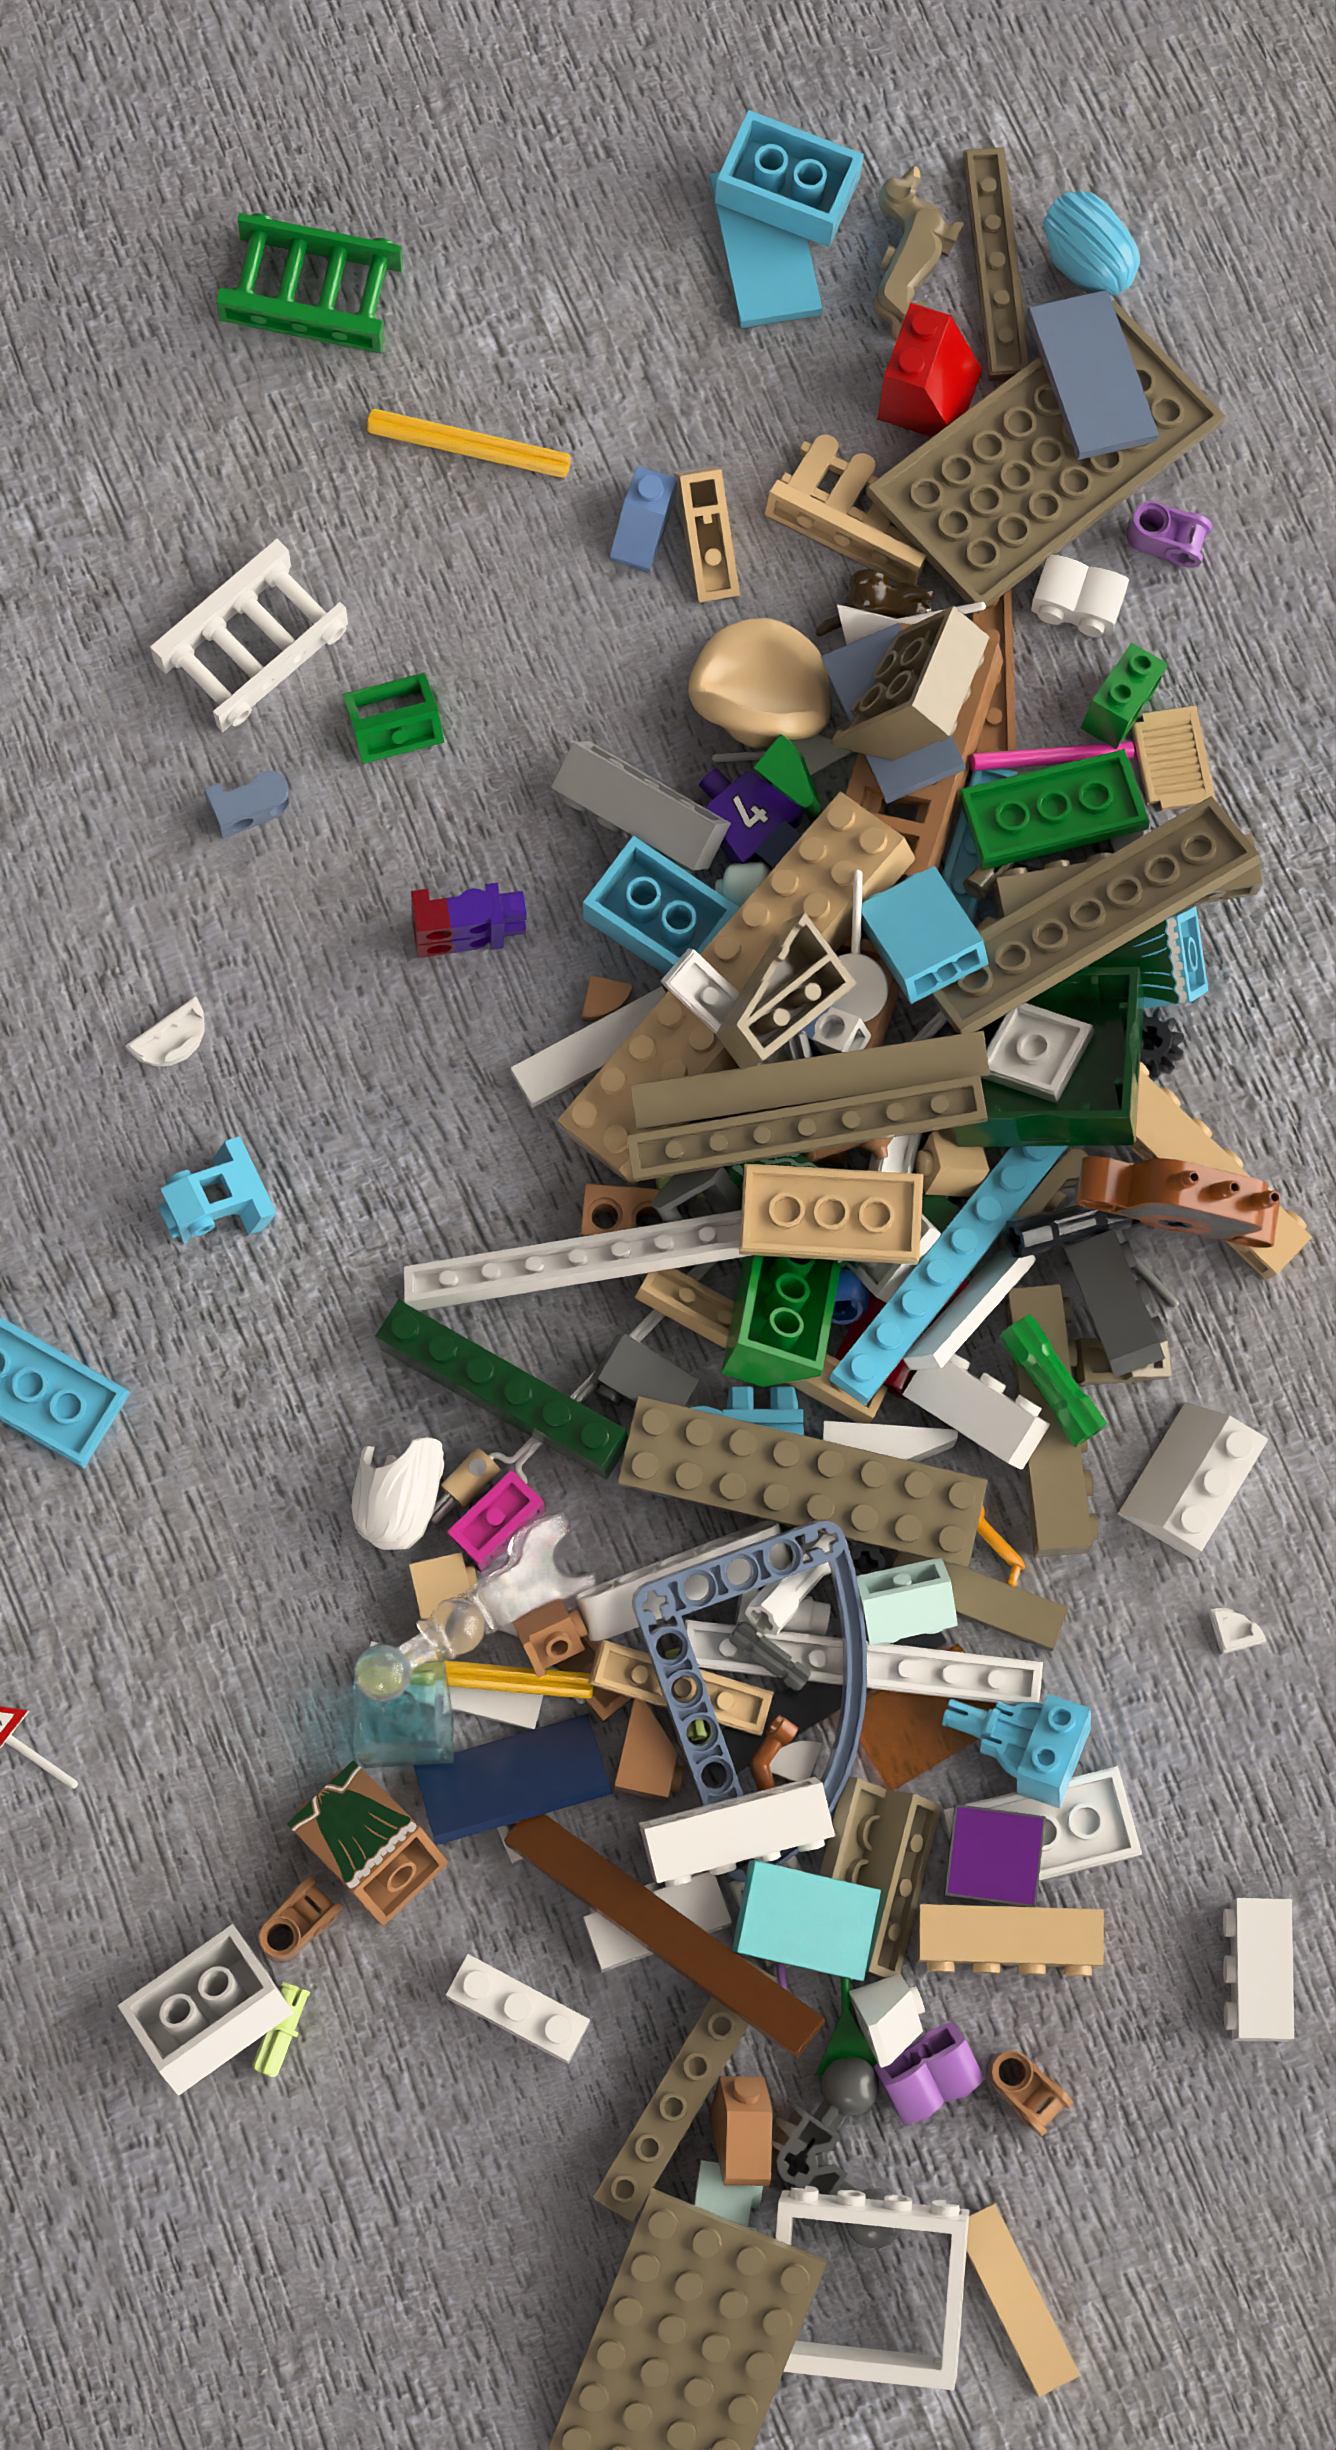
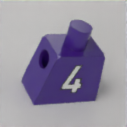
M715 768L699 783V787L712 799L705 808L731 823L720 847L732 864L759 862L761 858H759L755 851L784 820L794 829L801 825L803 809L752 771H745L731 783L718 768Z

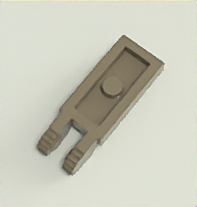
M1075 1147L1073 1150L1070 1149L1069 1152H1066V1156L1060 1159L1012 1219L1033 1213L1056 1211L1067 1196L1062 1192V1189L1075 1188L1079 1183L1082 1158L1088 1156L1085 1150H1081V1148L1076 1149ZM1002 1231L997 1242L998 1247L1002 1250H1009L1005 1246Z

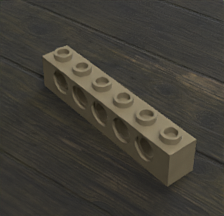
M749 1962L751 1965H753L759 1971L764 1973L770 1979L776 1981L777 1978ZM711 1997L592 2197L593 2200L630 2223L634 2221L651 2188L656 2184L749 2026L747 2022L713 1997Z

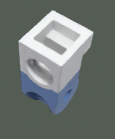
M831 1006L800 1030L807 1033L809 1045L813 1049L826 1055L862 1050L871 1038L870 1032L860 1017Z

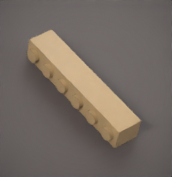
M1140 1061L1135 1145L1128 1146L1143 1161L1154 1158L1177 1159L1250 1177L1242 1169L1244 1164L1241 1159L1227 1148L1222 1149L1213 1141L1210 1129L1197 1118L1191 1119L1179 1107L1181 1103L1173 1092L1165 1087L1159 1088L1148 1077L1149 1071ZM1279 1206L1273 1247L1257 1248L1226 1242L1265 1280H1268L1278 1274L1312 1236L1305 1230L1307 1226L1300 1216L1291 1210L1285 1211Z

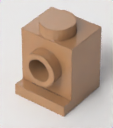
M561 1597L511 1620L538 1678L546 1675L544 1669L585 1650L580 1638L588 1635L578 1611L574 1610L568 1613Z

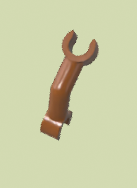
M779 1714L770 1723L766 1732L767 1737L750 1761L758 1792L775 1787L769 1764L780 1748L786 1746L798 1731L797 1726Z

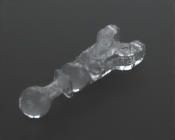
M564 1511L546 1514L515 1532L509 1543L507 1559L504 1565L469 1587L465 1592L459 1594L458 1597H452L440 1602L431 1612L430 1618L418 1620L417 1626L421 1631L420 1634L398 1648L391 1644H377L366 1649L357 1659L354 1671L357 1687L362 1693L376 1702H389L397 1699L409 1687L412 1670L432 1657H435L437 1660H451L456 1655L470 1652L480 1643L484 1634H492L531 1609L540 1607L561 1597L566 1609H573L579 1606L576 1596L584 1590L602 1584V1581L595 1570L576 1572L569 1577H564L555 1568L552 1557L554 1547L564 1535L570 1532L571 1528Z

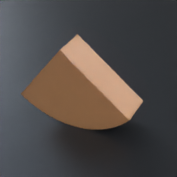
M591 975L581 1020L598 1021L623 1007L631 996L633 984Z

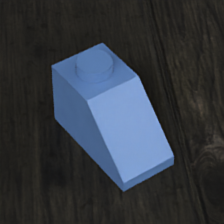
M637 465L623 503L610 560L650 573L676 501V477Z

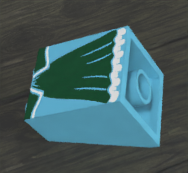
M1196 906L1184 908L1084 968L1139 967L1144 991V1008L1192 1002L1208 992Z

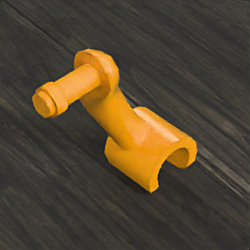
M982 1505L977 1531L999 1556L1012 1567L1006 1584L1016 1587L1020 1570H1025V1563L1018 1553L984 1519L985 1510Z

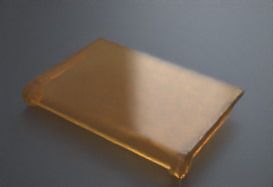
M959 1643L945 1650L965 1653ZM878 1690L866 1698L864 1720L859 1741L889 1790L894 1791L980 1739L959 1730L942 1726L946 1709H950L948 1708V1703L951 1698ZM956 1699L958 1702L987 1712L990 1709H996L995 1703Z

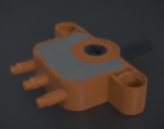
M1087 1156L1082 1158L1076 1203L1084 1207L1133 1218L1131 1228L1148 1225L1163 1230L1195 1233L1244 1246L1271 1248L1275 1242L1280 1194L1275 1190H1268V1184L1264 1181L1177 1159L1154 1158L1131 1164L1106 1157Z

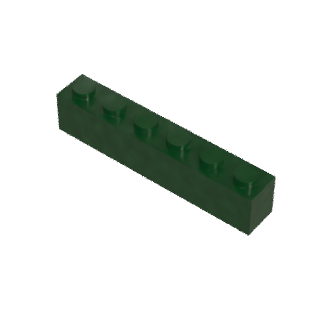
M399 1299L375 1335L383 1352L606 1480L625 1452L628 1440L625 1428Z

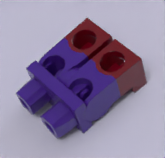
M498 882L485 884V891L472 888L464 891L457 897L430 900L428 889L411 891V918L418 958L477 950L485 947L488 943H490L491 950L502 949L504 947V937L526 934L525 920H527L523 891L500 894Z

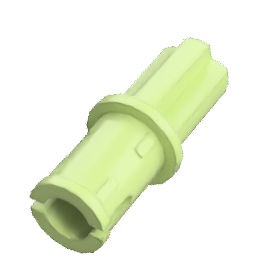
M282 1982L280 1993L294 2013L263 2035L252 2064L255 2071L271 2077L278 2075L292 2036H298L295 2028L306 1999L310 1995L309 1991L286 1982Z

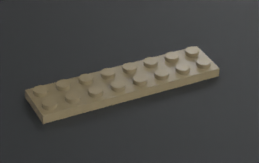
M1210 796L980 931L979 934L984 941L989 964L929 996L958 1034L976 1032L1261 864L1260 853L1215 799Z
M638 1396L617 1485L795 1528L812 1521L826 1520L838 1525L842 1529L846 1540L929 1560L942 1558L945 1564L967 1569L970 1563L988 1479ZM822 1528L817 1531L820 1534L834 1537V1534H827Z

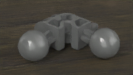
M844 2056L834 2060L825 2069L821 2079V2093L824 2100L813 2116L787 2099V2102L794 2109L793 2113L787 2121L775 2117L773 2120L781 2128L774 2141L772 2140V2146L780 2151L777 2158V2169L780 2176L787 2182L789 2190H791V2187L805 2189L806 2186H812L819 2190L818 2194L835 2196L841 2190L860 2191L844 2180L848 2174L835 2164L824 2165L822 2152L832 2151L840 2140L841 2136L836 2131L846 2116H856L866 2112L875 2103L879 2094V2079L874 2068L861 2058ZM815 2138L816 2141L807 2153L809 2156L806 2159L807 2165L811 2167L810 2171L806 2175L798 2172L795 2177L790 2176L787 2173L790 2165L785 2161L786 2155L789 2152L793 2155L799 2154L801 2150L804 2151L810 2140ZM868 2188L860 2191L865 2193V2199L884 2201L885 2196L892 2195L880 2188ZM801 2218L802 2223L810 2227L817 2221L815 2219ZM845 2223L849 2235L857 2244L866 2248L880 2249L888 2246L900 2235L902 2230L901 2228Z

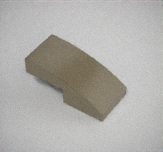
M1080 1338L1075 1341L1077 1350L1076 1377L1077 1383H1080V1385L1131 1383L1172 1377L1168 1341L1160 1343L1165 1359L1116 1378L1100 1338Z

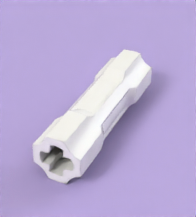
M818 1533L816 1540L806 1544L803 1543L801 1546L803 1562L810 1559L805 1552L808 1549L819 1547L823 1549L824 1553L828 1552V1543L835 1540L834 1537ZM846 1540L850 1551L852 1544L849 1540ZM828 1562L767 1584L751 1601L745 1611L751 1626L762 1635L772 1634L776 1636L794 1616L799 1603L821 1578L831 1574Z

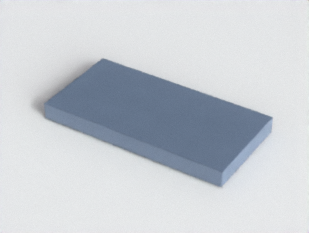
M1108 290L1029 307L1027 317L1077 460L1157 442L1159 433Z
M900 623L821 656L823 665L850 724L855 718L850 709L858 697H863L876 684L877 680L872 674L897 633L903 630ZM952 735L945 741H937L895 761L864 754L886 804L966 770L965 763Z

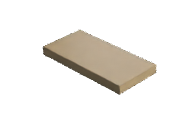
M744 1164L739 1254L918 1265L920 1257L923 1174Z

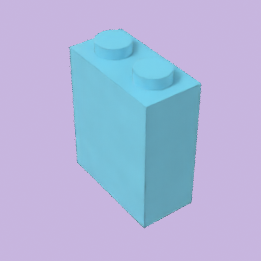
M935 866L923 872L910 875L905 881L884 892L871 895L862 903L861 923L863 930L910 1004L989 964L982 937Z

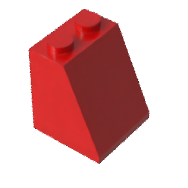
M910 302L884 374L877 420L934 437L969 410L982 368L951 315Z

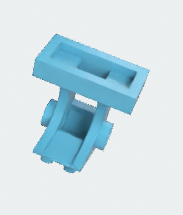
M240 1136L224 1141L213 1158L215 1167L191 1174L189 1170L178 1172L166 1180L167 1186L160 1188L164 1203L159 1204L158 1208L172 1239L180 1236L183 1243H187L191 1237H198L211 1231L215 1227L213 1220L231 1214L240 1216L248 1234L251 1235L265 1230L276 1215V1210ZM213 1184H223L229 1198L210 1204L202 1188Z

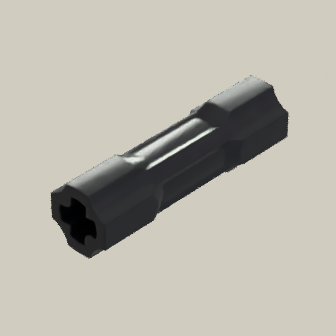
M1078 1204L1046 1214L1033 1213L1008 1220L1003 1231L1005 1246L1011 1251L1013 1258H1023L1048 1251L1054 1245L1092 1234L1099 1235L1112 1229L1119 1231L1132 1227L1133 1218Z

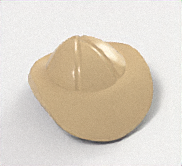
M770 618L748 619L733 623L719 630L701 650L688 680V693L695 711L708 721L722 726L736 741L751 748L769 747L780 734L789 740L810 738L820 733L826 727L831 717L832 699L828 674L823 665L819 650L806 636L779 620Z

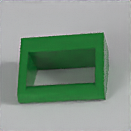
M425 672L342 694L362 764L445 743L438 709ZM421 692L423 703L362 719L359 718L357 707Z
M780 734L756 763L754 769L764 781L799 805L805 815L812 820H816L823 812V807L805 758L790 740Z

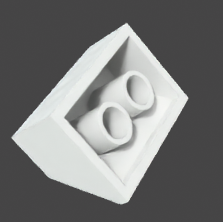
M1185 1402L1118 1512V1515L1192 1560H1195L1202 1552L1267 1443L1268 1438L1229 1415Z

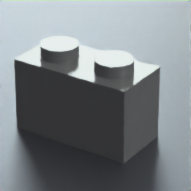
M623 1333L615 1336L589 1381L599 1387L596 1393L606 1401L616 1406L624 1402L635 1409L638 1396L684 1407L699 1379Z

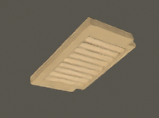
M1189 706L1142 713V722L1134 723L1132 733L1147 805L1159 803L1160 811L1195 806L1210 796L1215 799L1197 707Z

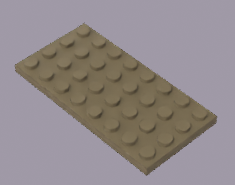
M1115 300L1112 303L1159 433L1157 442L1077 460L1040 355L867 488L866 495L918 551L927 555L926 559L968 604L984 602L985 608H987L1046 562L1051 554L1055 555L1216 430L1225 420L1226 416Z

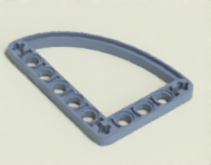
M826 1520L812 1521L646 1582L639 1586L633 1594V1611L702 1806L744 1795L681 1616L827 1562L831 1570L838 1602L843 1641L841 1710L835 1741L826 1769L820 1779L823 1783L830 1813L834 1809L848 1780L857 1753L865 1713L867 1642L863 1606L855 1568L842 1529L833 1522ZM821 1528L827 1534H834L835 1540L828 1543V1552L824 1553L823 1549L819 1547L808 1549L805 1552L810 1559L803 1562L802 1549L795 1540V1537L801 1535L802 1543L806 1544L818 1538L817 1531ZM779 1543L789 1545L793 1551V1560L784 1569L774 1568L769 1561L770 1550ZM741 1558L749 1563L751 1574L745 1583L735 1585L727 1578L726 1570L730 1562ZM695 1574L704 1576L709 1586L707 1594L700 1600H691L684 1593L685 1581L688 1577ZM653 1591L655 1595L665 1597V1602L659 1605L662 1619L665 1621L671 1616L673 1617V1625H661L652 1632H649L648 1625L657 1624L652 1611L642 1609V1604L648 1601V1592ZM666 1633L676 1634L681 1642L679 1653L670 1659L660 1657L656 1650L657 1640ZM681 1676H688L695 1682V1694L688 1701H677L671 1693L672 1683ZM696 1719H703L711 1727L710 1737L703 1744H692L686 1735L687 1727L690 1722ZM711 1762L723 1764L726 1770L725 1780L717 1787L704 1785L701 1778L703 1768ZM796 1846L781 1850L780 1858L765 1863L781 1866L799 1853ZM736 1866L735 1870L727 1872L736 1881H746L747 1871L744 1872L739 1866Z

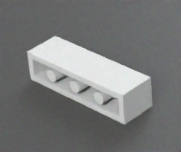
M816 1777L639 1823L651 1876L657 1883L665 1882L666 1887L692 1881L691 1874L709 1870L710 1875H719L733 1871L737 1868L736 1862L751 1858L761 1862L773 1861L781 1857V1850L797 1846L799 1852L818 1849L825 1845L824 1839L835 1836L823 1783Z

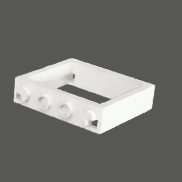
M806 2186L805 2189L791 2187L790 2191L783 2190L778 2201L776 2240L791 2245L793 2217L952 2234L942 2357L795 2341L783 2372L954 2390L958 2367L969 2209H960V2205L946 2204V2200H934L931 2202V2205L912 2204V2198L902 2195H887L884 2197V2201L865 2199V2193L854 2190L838 2191L837 2196L818 2194L819 2190L812 2186Z

